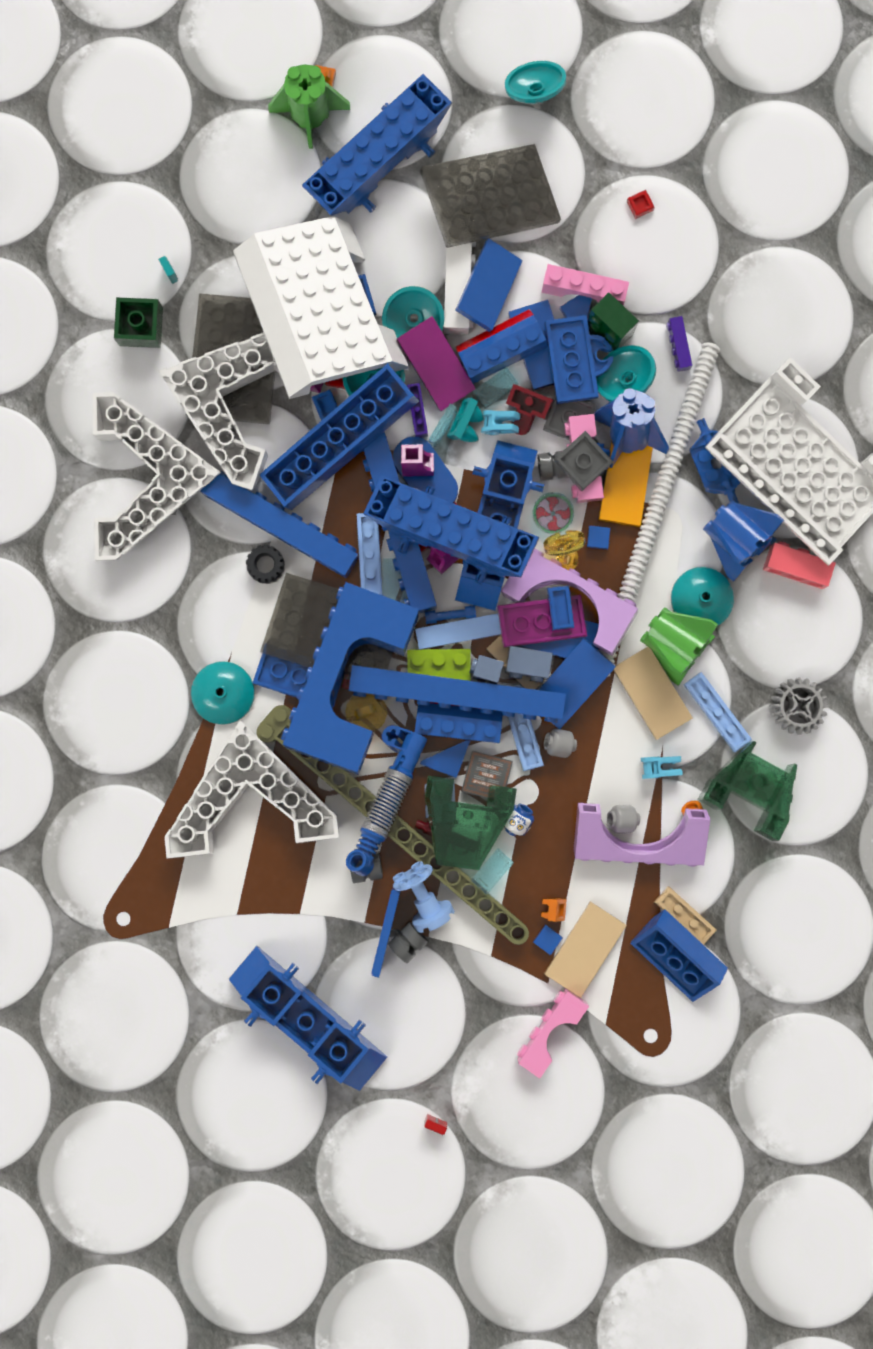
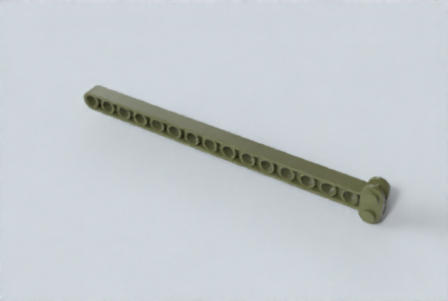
M285 705L274 707L259 724L256 732L257 737L263 742L271 743L277 740L283 745L281 737L284 729H289L291 720H289L292 710ZM288 749L365 817H369L366 804L368 801L376 799L375 795L350 773L330 764L328 770L320 771L318 769L319 760L311 757L306 758L302 754ZM337 773L345 776L344 784H335L334 776ZM358 787L361 790L359 799L351 798V788ZM396 814L394 823L389 828L390 831L387 834L394 842L418 862L422 861L424 865H430L433 857L441 858L442 866L440 868H433L432 874L512 943L520 945L527 941L529 931L521 920ZM401 829H407L410 832L408 840L402 841L399 839L398 832ZM417 843H423L426 846L424 854L420 855L414 851V846ZM450 871L458 873L459 878L456 882H449L446 876ZM466 885H472L475 888L472 896L463 894V888ZM481 900H490L491 906L488 910L480 909L479 903ZM500 913L507 915V921L504 924H498L495 920L496 916ZM516 927H520L524 931L520 938L512 936V931Z

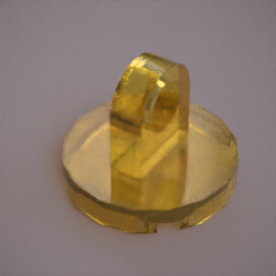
M577 530L565 531V535L555 533L543 542L545 553L556 556L557 561L562 564L561 567L567 570L570 568L574 569L577 566V550L581 549L586 543L584 534Z
M366 693V697L352 696L345 709L346 720L375 732L386 721L388 714L387 706L384 700L375 699V694Z

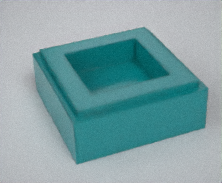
M165 256L159 258L158 260L169 280L174 284L178 281V277L170 262Z

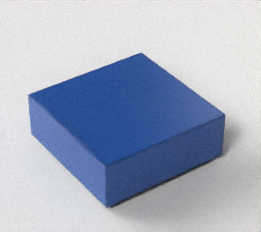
M589 526L587 548L607 550L610 528Z
M545 924L533 940V943L551 955L563 937Z

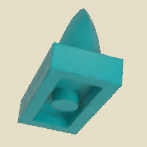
M472 397L463 399L446 437L452 440L459 439L464 442L479 441L477 433L468 424L469 422L477 423L484 420L483 413L477 406V400Z

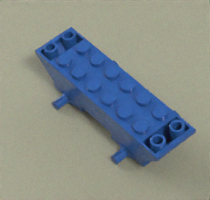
M422 74L390 104L385 103L381 108L382 112L330 159L326 157L322 161L323 166L306 180L302 187L331 216L345 211L349 214L353 209L361 205L370 213L373 212L376 206L368 198L378 187L380 180L405 157L409 159L415 152L422 150L429 158L435 154V150L428 145V142L437 133V128L452 102Z
M497 440L491 463L487 469L474 466L472 475L485 477V486L478 509L479 514L502 522L504 516L510 517L512 519L510 526L518 528L526 495L530 489L541 493L544 489L545 484L532 481V472L538 450ZM463 560V569L455 601L496 611L504 578L495 574H487L483 585H479V583L474 582L479 570Z
M381 475L363 514L402 539L397 549L398 552L405 554L410 543H418L463 559L465 563L475 566L479 570L474 580L479 585H483L487 574H495L502 578H505V576L522 577L539 540L538 536L510 526L512 521L510 517L504 516L502 522L433 496L435 491L433 487L427 486L425 492Z
M256 946L229 978L230 982L242 996L241 999L249 1005L252 1011L244 1022L247 1024L253 1018L248 1024L251 1027L258 1017L265 1019L272 1026H277L304 1049L319 1068L311 1077L312 1081L314 1082L315 1080L316 1084H319L321 1079L328 1075L336 1079L340 1084L343 1082L360 1091L388 1057L360 1033L366 1027V1024L358 1020L355 1026L352 1027L293 976L299 970L298 966L293 969L295 964L291 963L289 968L285 970L260 947Z

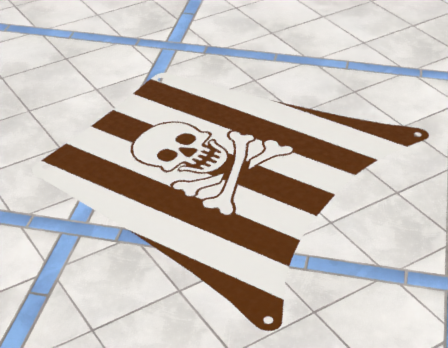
M364 452L357 454L293 510L284 509L290 515L294 512L303 518L302 522L307 525L310 523L315 524L321 528L320 532L327 536L328 533L334 535L339 539L338 543L343 546L346 543L357 549L356 553L358 556L357 513H364L373 494L368 481L372 477L370 471H365L362 461L366 459ZM445 464L458 485V495L455 503L478 513L485 486V477L472 475L473 471ZM397 471L400 483L407 485ZM545 485L542 493L530 489L525 498L518 529L539 537L535 549L544 554L543 557L551 560L553 558L562 564L561 567L567 570L570 568L576 570L581 574V578L585 580L590 578L599 584L598 587L603 590L608 588L617 594L620 593L619 589L623 586L621 583L625 580L623 577L627 574L625 571L629 568L628 563L631 562L630 557L633 556L632 551L635 550L634 545L637 544L636 538H639L638 532L641 531L640 527L599 521L601 501L577 503L576 498H572L571 490ZM559 495L565 498L571 505L573 512L572 520L565 530L559 533H548L541 530L535 523L533 516L534 507L544 496ZM644 502L642 521L645 519L644 515L647 513V507H649L646 502ZM667 508L664 510V516L661 517L663 519L662 526L658 530V534L655 535L657 538L653 541L654 546L651 547L652 552L649 553L650 558L647 559L648 565H645L646 571H643L644 577H641L640 589L636 591L638 594L634 597L638 614L622 639L621 645L618 646L619 651L615 653L617 657L613 659L615 665L648 647L640 642V639L646 631L649 632L651 628L649 627L650 622L655 616L659 615L664 607L674 612L671 605V591L677 580L683 525L678 513L673 509ZM379 524L383 596L405 604L404 599L407 598L405 590L401 591L398 582L401 574L399 570L395 571L392 559L396 557L394 551H389L386 539L390 537L388 531H383L382 526ZM589 526L610 528L607 550L587 548ZM273 536L270 546L275 547L282 554L285 561V570L281 578H278L276 582L262 584L257 581L228 662L242 667L253 681L265 644L313 659L316 647H321L322 631L324 627H329L330 619L328 617L332 607L337 606L338 599H336L339 588H344L346 582L361 587L359 559L346 579ZM427 548L422 553V558L437 604V609L433 610L435 612L464 609V606H474L455 601L463 569V559L459 558L441 575L426 560L431 552ZM265 557L260 572L268 573L273 569L274 560L271 557ZM505 576L502 588L504 587L509 576ZM567 585L545 586L529 595L524 602L548 599L547 588ZM569 586L570 596L581 595L585 620L599 624V616L592 601L580 590ZM500 592L497 606L515 603L504 597ZM475 606L476 617L498 613L497 607L496 611ZM425 612L420 613L404 656L376 645H362L351 653L345 669H352V665L407 672V650H419L415 629L465 620L466 617L439 620L435 624H426ZM500 635L428 649H470L472 666L473 659L478 660L479 655L495 659L486 649ZM552 656L549 677L565 659ZM502 668L497 685L513 687L520 684L516 679L510 678V674L505 673V668ZM614 670L561 728L562 730L572 732L574 739L577 741L576 750L569 757L551 756L544 749L545 735L553 729H558L553 723L544 721L545 717L536 716V720H531L544 766L523 771L507 716L502 717L499 744L468 740L470 743L457 778L421 765L420 762L466 740L422 735L427 739V742L412 773L414 778L411 781L412 783H410L411 785L408 786L409 789L405 793L406 796L402 800L403 803H400L401 806L399 807L400 810H397V815L521 920L528 928L529 937L523 944L512 943L432 873L423 881L427 891L433 892L437 901H450L455 912L454 914H449L451 919L447 923L432 931L425 928L422 934L427 937L462 945L494 957L529 973L563 992L565 987L546 976L544 972L591 901L627 926L581 999L588 1003L589 1008L587 1011L628 1042L638 1052L650 1057L661 1055L668 1048L672 1034L664 975L630 944L644 926L661 912L660 907L654 902L660 895V863L582 861L575 859L574 839L578 803L600 804L603 824L618 839L633 844H648L661 840L662 777L642 779L644 768L641 758L663 757L664 736L655 740ZM471 673V681L482 682L479 680L472 679L473 674ZM342 680L333 712L340 719L369 729L374 734L359 775L347 772L375 796H379L377 792H379L378 789H382L380 788L381 782H385L383 780L386 778L384 775H386L385 773H387L386 771L389 766L393 765L398 754L383 742L382 732L391 725L415 732L417 700L409 699L408 703L397 702L396 697L388 696L387 700L375 699V694L366 693V697L353 696L354 691L342 689ZM545 681L541 685H539L535 690H538L545 683ZM254 684L255 696L252 707L240 720L257 736L256 732L259 724L274 707L285 705L292 710L293 707L297 708L299 700ZM222 688L217 690L218 696H222L224 694V690ZM203 718L177 781L141 853L113 894L103 914V924L106 931L112 937L118 939L131 938L203 919L266 913L330 916L383 927L394 884L393 877L398 873H405L410 870L411 866L418 861L387 836L384 842L377 845L379 849L375 850V852L379 851L383 879L371 881L367 878L365 882L353 884L350 869L346 866V858L350 852L358 849L356 844H360L358 840L362 839L360 837L361 826L365 820H368L277 740L271 743H263L337 816L339 838L296 843L294 821L249 786L213 830L214 853L167 858L165 835L172 828L183 807L190 800L194 790L212 762L217 758L219 751L239 722L238 720L231 724L221 725L211 723ZM400 738L397 739L401 744L403 743ZM472 750L513 761L503 802L461 791ZM322 761L318 762V769L320 771L328 770L329 764ZM337 773L334 776L335 784H344L345 776ZM430 779H454L456 822H436L433 824L477 840L478 847L475 852L449 844L424 834L422 830L415 828L417 820L430 822V818H426L425 805H429V797H425V784H429ZM358 787L351 788V798H360L361 790ZM374 801L367 802V811L372 810L370 807L373 806L372 803H375ZM521 803L533 811L534 822L525 835L512 836L505 831L506 827L503 825V817L512 805ZM616 805H631L635 808L636 812L640 815V824L634 832L615 833L608 827L607 814L611 811L612 807ZM401 829L398 832L399 839L402 841L408 840L410 832L407 829ZM417 843L414 846V851L420 855L424 854L426 846L423 843ZM433 857L430 861V865L433 868H440L443 863L439 857ZM450 871L446 878L449 882H456L459 875L455 871ZM466 885L463 888V894L466 896H472L475 892V888L472 885ZM411 888L400 891L391 929L401 931L409 922L412 923L414 916L418 913L414 904L417 898ZM483 899L479 903V907L482 910H488L491 906V902L488 899ZM543 899H567L565 921L553 922L541 917L542 912H549V906L542 904ZM121 912H126L130 916V922L126 926H121L117 922V916ZM504 913L498 914L495 919L496 922L504 924L507 921V915ZM545 924L563 937L551 955L533 943V940ZM520 927L514 928L512 936L520 938L523 935V929ZM647 1029H654L657 1032L658 1038L655 1042L648 1043L645 1041L644 1032Z

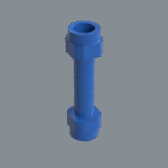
M464 606V609L435 612V610L425 612L426 624H435L439 620L455 618H476L475 606Z

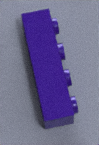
M683 317L669 318L666 328L670 333L669 342L672 343L673 347L671 352L675 357L674 366L678 372L690 370L693 365Z
M420 383L408 384L407 387L419 400L411 408L415 437H428Z

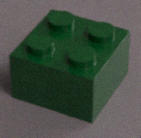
M609 292L591 309L588 318L590 332L594 335L598 334L605 337V340L611 345L613 350L622 347L633 336L639 320Z
M116 297L114 339L119 346L161 348L163 307L159 300Z

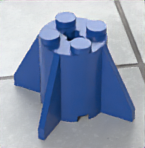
M628 388L616 399L594 412L596 421L610 427V438L614 446L610 457L613 463L609 466L610 468H613L622 452L633 453V451L639 449L641 451L647 445L667 455L669 446L654 418L655 401L646 393Z
M732 500L726 507L722 505L715 512L717 517L714 521H709L703 530L710 536L726 575L734 582L743 570L754 561L751 557L759 556L765 548L776 542L777 539L773 534L784 522V519L778 514L738 504Z

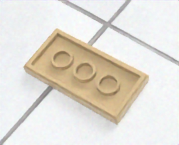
M649 647L644 648L616 665L614 669L615 674L655 740L693 719Z
M590 901L544 974L581 998L627 925Z

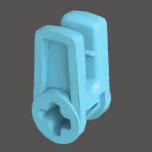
M485 410L483 411V417H485L484 427L481 428V433L486 435L519 433L518 426L502 423L504 421L514 422L519 420L521 414L516 411Z
M681 756L641 758L644 768L642 779L683 775L682 769H661L662 764L681 762Z

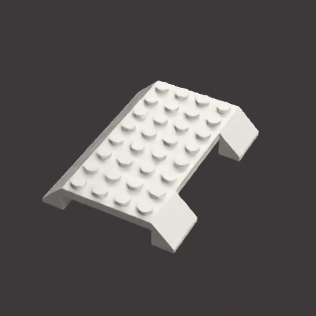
M332 216L253 234L233 250L289 399L309 394L312 385L382 368L387 363L395 372L408 369L409 366L396 340L397 337L394 330L377 324L354 267L355 263L364 262L365 258L350 223Z
M790 357L718 431L705 448L772 513L778 514L783 518V523L829 566L843 551L841 547L873 513V453L859 463L801 407L821 386Z

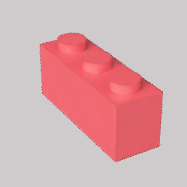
M778 542L770 546L763 570L824 589L829 586L836 562H832L827 566L818 556L811 555L810 551L798 548L796 550L790 548V545L787 543Z

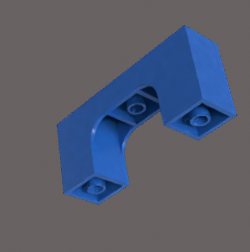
M346 582L344 588L340 587L336 596V599H338L337 606L332 607L328 617L330 619L329 627H324L322 631L321 647L317 646L313 655L315 663L313 668L309 667L306 672L305 688L301 687L297 696L299 704L297 708L293 707L289 720H291L289 729H284L281 740H283V746L287 749L359 775L374 734L369 729L344 721L335 715L332 709L335 692L349 656L359 646L367 644L376 645L404 656L419 618V609Z

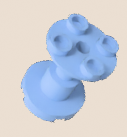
M422 861L413 864L411 869L405 873L401 872L393 877V888L396 891L411 888L417 898L414 904L418 913L414 916L412 923L416 931L420 933L425 928L432 931L441 927L451 919L449 914H454L455 912L450 901H437L434 893L427 891L423 881L431 875L433 868L429 864L424 865Z

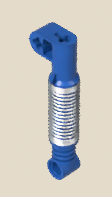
M394 725L384 729L382 740L391 750L398 753L393 765L387 769L386 775H384L386 777L383 779L385 782H381L380 788L382 789H378L377 795L379 796H375L376 799L373 800L375 803H372L373 806L370 807L372 810H368L371 813L367 814L369 817H365L368 821L365 820L361 826L360 837L362 839L358 840L360 844H356L358 849H354L346 858L348 869L359 876H367L372 872L374 867V857L372 855H376L375 850L379 849L377 845L384 842L388 836L389 828L393 824L392 821L395 820L394 817L398 813L397 810H400V803H403L402 800L406 796L405 793L409 789L408 786L412 783L411 781L414 778L412 773L427 742V739L422 735ZM398 738L403 741L402 744L397 740ZM363 859L362 865L357 867V863Z

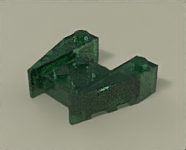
M752 741L740 749L706 782L697 800L715 810H720L723 808L730 793L763 810L754 831L771 841H779L790 819L789 811L793 799L792 791L796 779L797 764L787 765L785 771L751 753L757 743Z

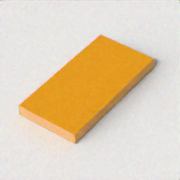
M611 440L610 451H611V454H612V451H613L614 446H613L612 440ZM647 445L641 451L639 449L633 451V453L622 452L613 468L609 467L606 470L603 488L604 498L601 501L599 521L636 527L641 526L652 447Z

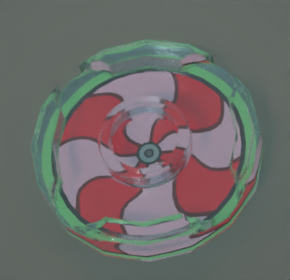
M549 492L540 496L535 502L532 511L533 520L542 532L559 534L571 525L574 517V507L570 499L564 494Z

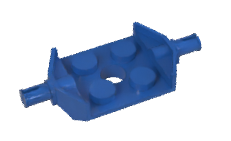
M705 418L697 421L701 431L700 437L689 451L706 492L712 494L727 495L729 501L733 500L739 504L735 488L741 482L722 463L720 469L712 467L711 460L716 458L705 447L718 431L710 430Z

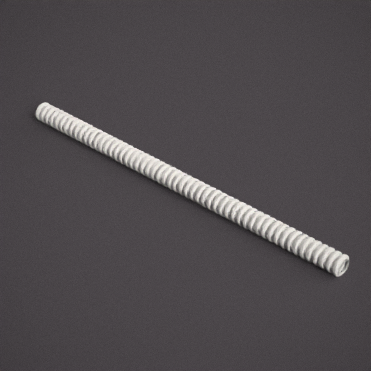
M707 342L701 346L702 349L699 352L700 355L697 358L698 361L695 364L696 367L693 370L694 373L691 376L692 379L689 382L690 385L687 388L688 391L685 394L684 403L681 405L682 410L679 411L680 416L677 417L678 422L675 423L676 428L673 429L674 434L671 435L672 440L669 441V451L667 455L665 454L666 458L663 459L662 470L658 473L660 476L656 479L658 482L654 485L656 489L652 491L654 495L650 497L652 501L648 503L649 507L646 509L647 513L644 515L645 519L642 521L641 531L638 532L639 538H636L637 544L634 545L635 550L632 551L633 556L630 557L631 562L628 563L629 568L625 571L627 574L623 577L625 580L621 583L623 586L619 589L621 592L617 595L622 600H625V598L633 602L636 600L634 597L638 594L636 591L640 589L641 577H644L643 571H646L645 565H648L647 559L650 558L649 553L652 552L653 541L657 538L655 535L659 532L657 530L661 526L659 523L663 520L661 517L664 516V510L667 509L666 504L669 503L668 498L671 497L670 492L673 491L672 486L675 485L674 480L677 479L676 474L679 473L678 468L681 467L680 462L683 461L682 456L685 455L684 450L687 449L686 443H689L688 437L692 435L690 431L694 429L692 425L696 423L694 419L698 417L696 413L700 411L698 407L702 405L700 401L704 399L703 395L706 393L705 389L708 387L707 383L710 381L709 377L712 375L711 371L714 369L713 365L716 363L717 353L720 352V348L716 344ZM599 649V651L605 657H607L613 664L615 663L613 659L617 657V654L614 653V655L611 656Z

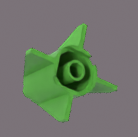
M303 64L292 66L288 69L284 84L268 104L269 113L290 112L293 121L297 122L300 127L306 128L308 147L313 149L312 129L321 126L322 122L329 117L330 111L350 110V102L325 82V77L318 66Z
M664 607L659 615L652 619L649 627H651L649 632L646 631L643 634L640 642L652 650L670 680L679 686L689 669L694 665V661L698 656L700 657L704 649L715 638L713 632L718 624L711 619L671 612Z

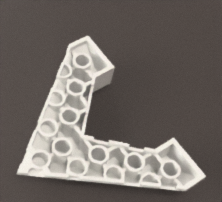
M264 332L250 337L251 339L239 343L235 342L207 352L198 358L194 357L182 361L173 367L158 370L231 483L252 491L260 479L259 474L264 470L268 454L264 449L245 443L222 397L274 371L278 372Z
M114 392L93 393V435L100 441L121 440L157 475L144 490H141L136 495L131 504L115 518H94L95 561L118 560L221 473Z
M239 720L235 730L219 751L217 758L210 765L190 800L178 815L172 828L165 835L166 857L176 858L214 853L213 830L249 786L294 821L296 843L339 838L337 816Z

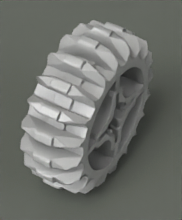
M800 677L796 678L795 682L793 679H788L787 684L784 682L780 684L781 689L776 688L774 690L778 696H771V700L776 702L769 706L776 710V712L771 713V716H778L775 723L783 722L781 729L785 730L788 728V733L793 734L795 730L797 735H802L803 730L806 734L811 732V728L817 730V723L823 724L824 722L820 716H827V712L823 711V708H828L829 705L822 702V700L827 699V696H820V693L823 692L822 688L815 690L817 687L816 682L809 686V679H804L803 682ZM801 689L809 695L801 698L794 694L792 690ZM787 696L786 699L789 702V707L784 711V700ZM803 702L800 706V710H795L798 706V703ZM811 702L814 703L813 714L809 710ZM797 714L800 718H804L806 722L799 724L790 720L789 717Z

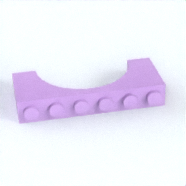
M534 549L522 577L509 576L501 590L502 595L515 603L524 602L533 592L545 586L569 585L580 590L592 601L599 616L598 632L593 644L596 648L613 656L638 614L636 604L625 598V600L618 598V594L611 589L603 590L598 587L599 584L590 578L587 580L581 578V574L571 568L567 570L561 567L562 564L553 558L548 560L543 557L544 554Z
M578 803L574 839L575 859L582 861L601 860L603 862L622 861L624 863L644 862L645 864L665 863L666 865L684 864L691 867L697 865L704 866L710 817L707 810L685 809L680 824L670 835L653 843L633 844L618 839L607 830L601 819L600 804Z

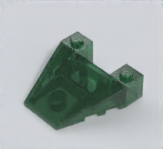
M428 776L425 802L428 808V819L431 826L436 865L479 870L514 811L517 789L490 785L487 806L451 801L454 779Z

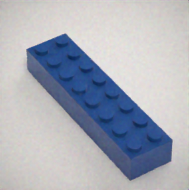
M387 363L259 475L285 508L293 510L415 406L419 400Z

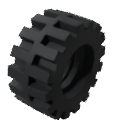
M259 545L257 548H253L252 552L247 555L246 568L254 580L262 584H270L281 578L285 570V561L282 554L275 547ZM263 556H269L274 560V567L268 573H262L257 568V562Z

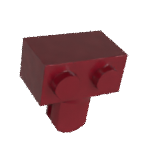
M513 384L506 404L517 408L516 412L521 414L519 420L511 422V424L519 427V433L515 434L522 436L529 433L536 416L547 420L554 400Z

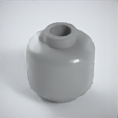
M553 729L545 735L544 749L551 756L567 758L576 750L577 741L570 731Z
M616 805L607 814V824L615 833H632L640 824V815L631 805Z

